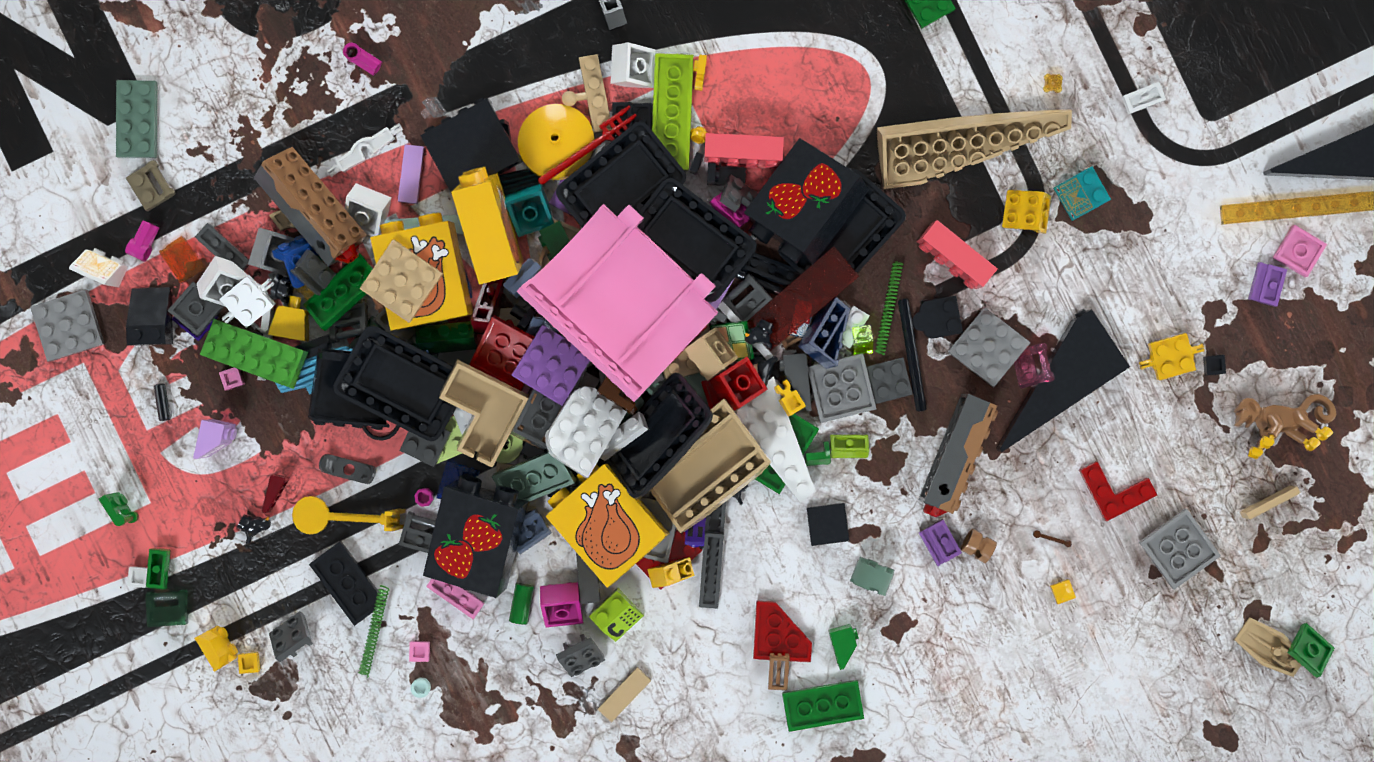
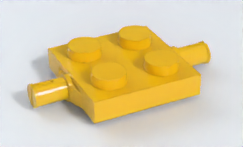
M1182 333L1148 343L1150 359L1139 362V365H1141L1139 367L1142 370L1152 366L1157 380H1164L1195 371L1194 354L1204 352L1205 349L1203 344L1192 347L1187 333Z

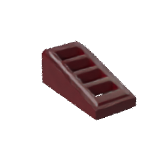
M279 474L270 476L262 513L271 512L290 477Z

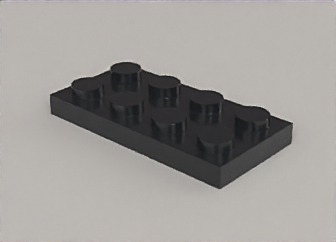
M339 541L309 564L354 626L373 613L374 607H377L374 605L377 603L375 600H379L376 598L379 596L377 595L379 591L342 541Z

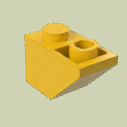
M690 557L647 569L652 588L670 586L695 576Z

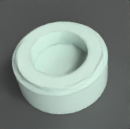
M417 678L411 684V692L417 698L427 696L431 690V684L426 678Z

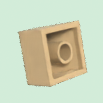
M717 327L685 349L689 359L696 364L700 374L707 381L738 359V356Z

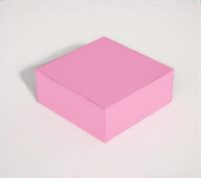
M234 367L219 372L225 391L245 385L240 369Z
M410 641L409 662H429L430 641Z

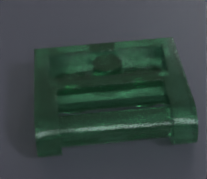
M187 590L168 593L147 592V627L188 624ZM178 600L179 605L154 606V602Z

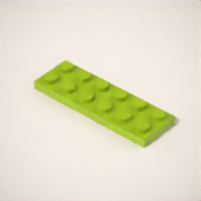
M655 53L652 131L682 169L689 171L694 55Z

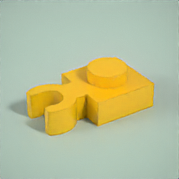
M699 54V60L694 62L693 71L697 72L695 90L702 91L707 55Z
M784 380L782 382L784 390L779 385L775 386L774 390L783 397L778 401L789 417L806 405L797 390L791 392L789 381Z

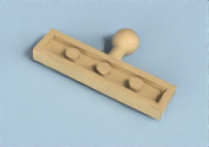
M598 54L579 57L585 92L575 94L572 91H566L562 95V102L566 106H573L576 101L587 100L594 134L603 132L599 125L610 118ZM610 125L606 126L609 131L612 129Z

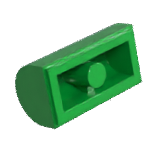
M149 549L146 588L167 589L170 549Z
M515 583L509 622L521 625L528 624L535 586Z

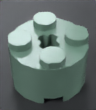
M860 557L850 582L866 590L877 591V594L886 596L895 570L879 565L878 562Z

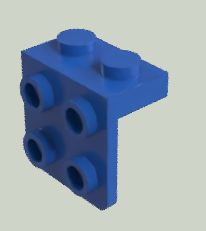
M302 235L295 237L294 241L278 245L277 249L272 250L274 258L284 261L294 288L304 286L290 271L296 267L295 264L306 250L312 251L323 261Z

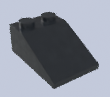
M171 287L132 288L126 323L127 345H173L172 314L168 312V309L172 306Z

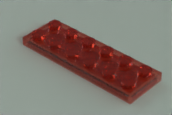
M833 247L752 316L747 323L753 328L762 319L774 326L773 332L770 335L772 348L769 350L772 351L860 276L836 247Z

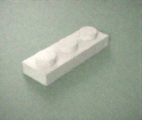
M636 413L617 428L600 459L606 461L648 430L642 413Z

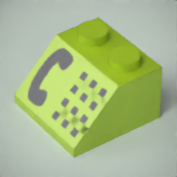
M617 588L590 613L589 618L602 632L616 642L644 615Z

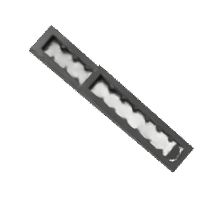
M570 486V493L579 486ZM576 553L580 604L600 602L599 579Z
M726 502L706 517L699 607L718 609Z

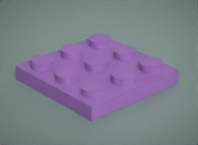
M541 325L511 376L563 406L590 360L567 339Z

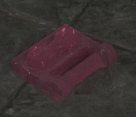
M1045 343L1027 347L1015 361L1014 366L1021 389L1042 382H1051L1055 379L1053 372L1050 370L1046 353L1048 349ZM1037 353L1039 354L1043 373L1039 375L1033 356Z

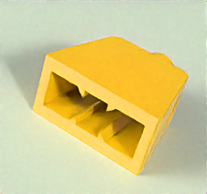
M290 296L288 307L278 305L268 335L309 341V312L300 309L301 297Z

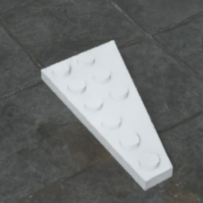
M773 376L768 380L766 386L768 390L734 412L770 459L771 467L801 503L815 492V488L789 417L778 401L781 399V395L777 394L774 390L777 384Z

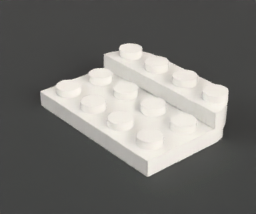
M585 386L572 391L552 426L545 433L548 453L578 474L588 478L627 411L600 395L597 389Z

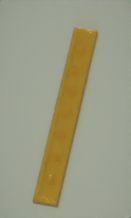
M1374 191L1221 205V225L1374 211Z

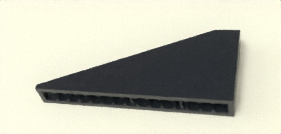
M1374 124L1268 169L1263 174L1267 176L1374 180Z
M1082 309L1074 314L1076 318L1070 321L997 445L996 449L998 452L1005 451L1130 367L1092 309Z

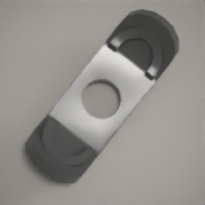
M330 454L323 455L319 461L321 472L364 484L372 483L376 473L375 466ZM348 464L353 465L355 468L352 475L344 473V467Z

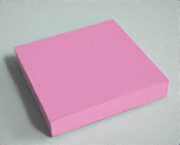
M1292 225L1274 254L1273 259L1303 277H1308L1327 244L1298 226Z

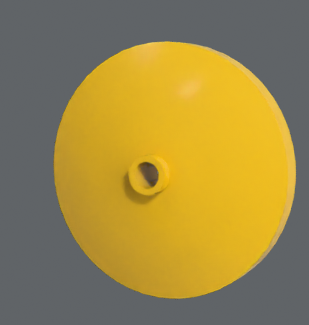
M550 104L538 108L525 119L518 134V149L528 169L541 177L592 142L595 137L590 122L580 111L563 104ZM594 150L551 180L568 178L592 158Z

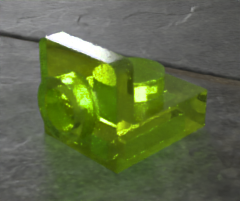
M871 326L852 327L853 355L872 353L874 340Z

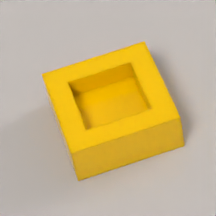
M259 652L240 653L237 655L239 674L260 671Z

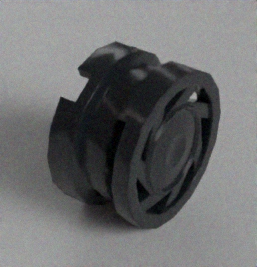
M277 274L273 280L274 285L271 287L270 297L272 300L280 299L281 302L288 303L290 296L293 295L294 287L289 276L286 278L281 274Z

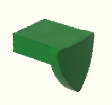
M829 441L823 442L824 452L806 453V466L828 465L831 463Z

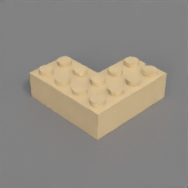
M458 359L439 394L440 399L473 415L457 444V451L471 458L474 457L476 451V460L493 467L529 399L528 394Z

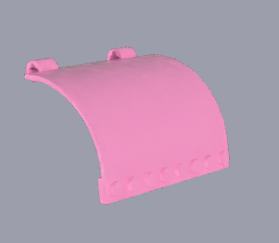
M603 204L574 238L542 270L524 283L517 292L601 370L612 383L617 385L627 397L635 402L718 314V311L705 300V297L716 286L702 273L693 280L637 227L644 218L630 205L617 217Z

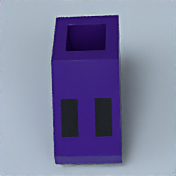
M706 518L685 531V545L691 547L704 546Z

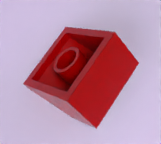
M748 356L709 380L721 401L725 399L733 411L741 408L768 390Z

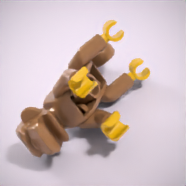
M1320 394L1310 395L1301 403L1299 408H1289L1280 405H1270L1261 408L1253 398H1245L1235 408L1236 419L1234 426H1241L1245 422V428H1248L1253 422H1256L1260 438L1256 444L1257 448L1252 446L1248 453V457L1258 459L1263 454L1264 449H1269L1274 444V439L1281 432H1285L1287 436L1300 444L1304 443L1306 450L1313 451L1320 445L1319 440H1326L1333 434V431L1326 426L1322 429L1318 428L1319 425L1308 418L1306 411L1312 403L1322 404L1327 410V415L1323 414V407L1320 405L1315 408L1314 415L1319 422L1327 424L1336 417L1334 404L1329 398ZM1302 426L1311 433H1317V438L1312 437L1308 440L1306 435L1298 431V428Z

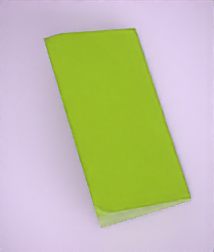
M830 435L831 458H868V435Z

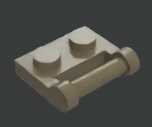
M156 160L148 162L144 167L126 177L145 211H150L176 194L173 188L169 187L158 169L159 165ZM152 172L162 188L163 193L161 195L148 176V173Z

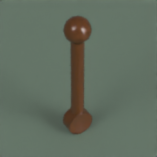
M1038 530L1033 532L1035 538L1048 539L1064 544L1068 548L1072 546L1070 540L1064 541L1044 535Z

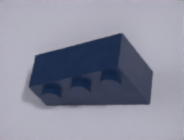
M837 297L824 301L798 345L801 350L826 369L838 366L839 350L842 349L843 343L841 341L843 332L846 331L850 308Z

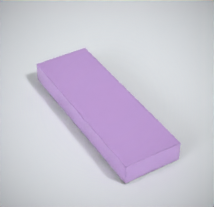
M406 144L404 146L398 202L418 204L425 147Z

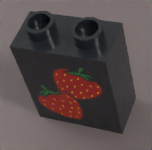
M799 138L745 210L744 214L753 223L748 231L766 245L771 238L780 242L782 245L778 252L792 263L797 264L803 258L814 265L869 190L860 175Z
M460 475L458 480L453 481L443 489L423 576L497 598L508 586L528 501L518 499L519 491L514 488L496 486L495 491L481 488V479L469 475Z

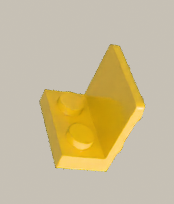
M1008 190L1002 227L1033 230L1037 233L1046 234L1051 195L1039 191Z

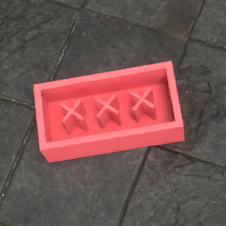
M706 133L704 162L716 163V166H719V163H726L730 167L746 164L747 168H758V165H765L766 169H777V166L783 161L784 137Z
M938 220L931 223L917 240V243L920 244L918 247L925 253L930 252L935 256L933 259L938 264H945L950 268L948 271L955 277L960 276L964 280L963 283L970 289L984 287L998 269Z

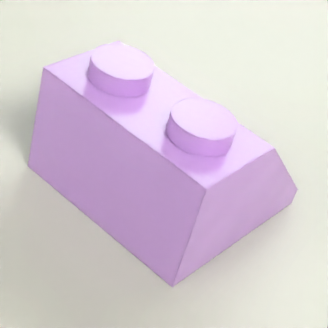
M215 419L201 420L193 458L210 457L231 444L237 434L236 424Z

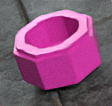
M429 488L419 489L415 494V502L421 507L431 505L434 500V493Z

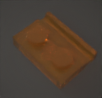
M184 236L179 237L167 245L166 248L159 251L178 281L182 284L205 269V266Z

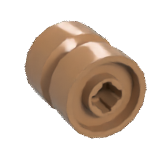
M971 529L962 542L961 551L968 555L974 554L975 559L987 563L996 549L997 542L989 537L983 538L982 533Z

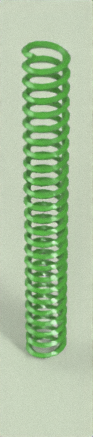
M897 261L892 264L894 266L890 275L892 278L889 279L891 281L887 290L889 293L886 294L888 296L884 305L886 308L883 309L886 312H883V319L881 320L883 323L880 324L883 327H880V331H878L880 333L878 337L880 338L877 340L880 342H876L877 346H875L877 348L875 352L885 355V353L880 351H886L883 348L887 347L883 345L887 344L883 340H888V338L883 336H889L886 333L890 332L885 330L890 329L889 326L885 325H891V323L885 321H892L885 317L892 318L893 316L888 314H893V312L888 310H895L888 307L895 306L888 302L895 303L896 301L891 299L897 298L891 295H898L891 292L898 291L891 287L898 288L899 286L894 284L900 283L894 280H901L894 277L901 276L894 272L902 273V271L897 269H903V267L897 265H904Z
M380 585V587L388 590L378 589L377 595L379 596L376 598L379 600H375L377 603L374 605L377 607H374L373 613L375 614H372L375 618H371L372 621L370 623L372 625H369L370 629L368 630L370 632H368V639L366 640L368 643H365L366 646L364 648L366 650H363L364 654L362 655L364 657H362L361 668H359L360 671L358 672L361 675H367V678L369 677V670H371L374 649L378 641V631H380L381 620H383L382 617L384 616V606H386V599L389 594V588Z

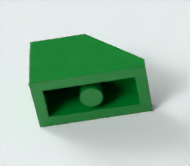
M850 624L828 630L840 670L845 668L857 647L856 640L859 639L856 628L852 629Z

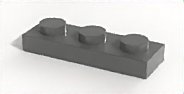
M207 223L195 236L215 256L234 262L243 271L249 266V259L211 224Z

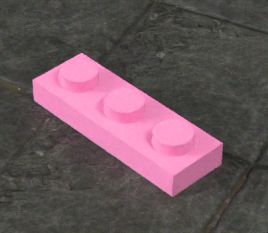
M431 579L426 586L472 619L476 617L485 602L471 592L458 586Z

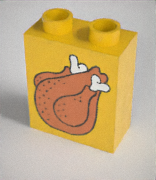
M486 167L463 172V175L458 176L460 184L451 193L479 285L518 275L524 261L511 217L505 205V196L498 173L488 176Z
M441 213L419 216L420 227L406 230L403 221L379 225L381 235L370 237L376 264L394 239L443 273V276L411 323H408L385 307L390 331L473 314L455 224L450 221L443 222Z
M596 464L588 478L580 474L577 475L582 484L572 493L564 487L547 501L553 510L546 515V518L608 588L670 533L641 499H634L629 495L608 464H603L601 467Z

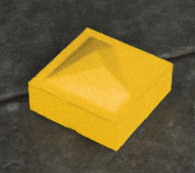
M1069 579L1050 585L1056 604L1076 598Z

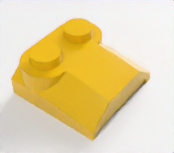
M215 626L194 638L214 672L237 658L238 650L229 641L228 633L224 627Z

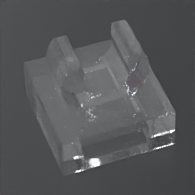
M427 97L422 102L426 107L421 111L425 119L442 117L447 113L436 97Z

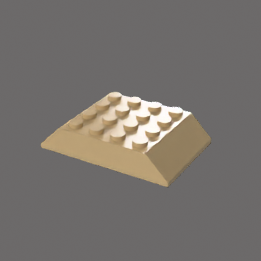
M725 399L711 409L713 413L712 421L680 461L650 490L680 533L706 518L762 474L771 463L770 459Z

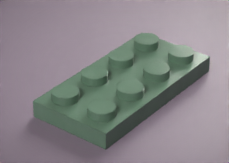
M116 80L117 158H157L156 81Z
M548 451L492 475L496 486L514 488L519 491L518 499L528 502L572 485L577 481L571 469L552 457Z

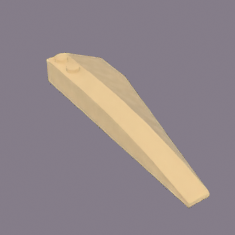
M1072 110L996 113L877 127L883 189L921 185L928 182V178L943 177L944 174L962 170V167L967 165H975L1002 155V152L1013 151L1021 145L1037 142V139L1071 129Z

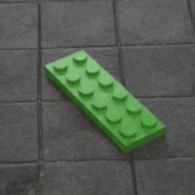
M215 319L212 322L200 355L292 389L295 388L308 354L306 351Z

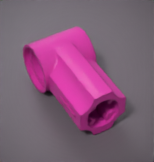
M348 43L343 48V54L349 62L354 63L372 76L381 68L383 62L360 48L357 44ZM351 49L358 50L355 57H349Z
M142 220L135 237L128 242L125 253L145 262L152 252L151 245L159 227Z

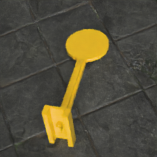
M309 496L302 498L296 503L293 508L292 517L296 528L302 533L309 535L324 530L329 520L380 523L384 525V531H395L403 529L404 524H400V514L406 513V509L385 511V514L382 513L381 515L329 512V508L322 499Z

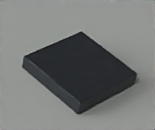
M845 503L806 508L811 546L849 541Z

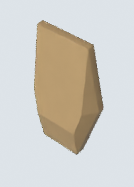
M1250 617L1234 638V641L1262 666L1294 677L1301 667V664L1287 653L1292 643L1285 634Z

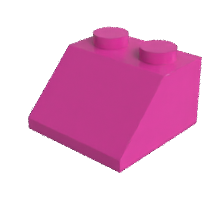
M578 582L540 586V606L546 628L584 624Z

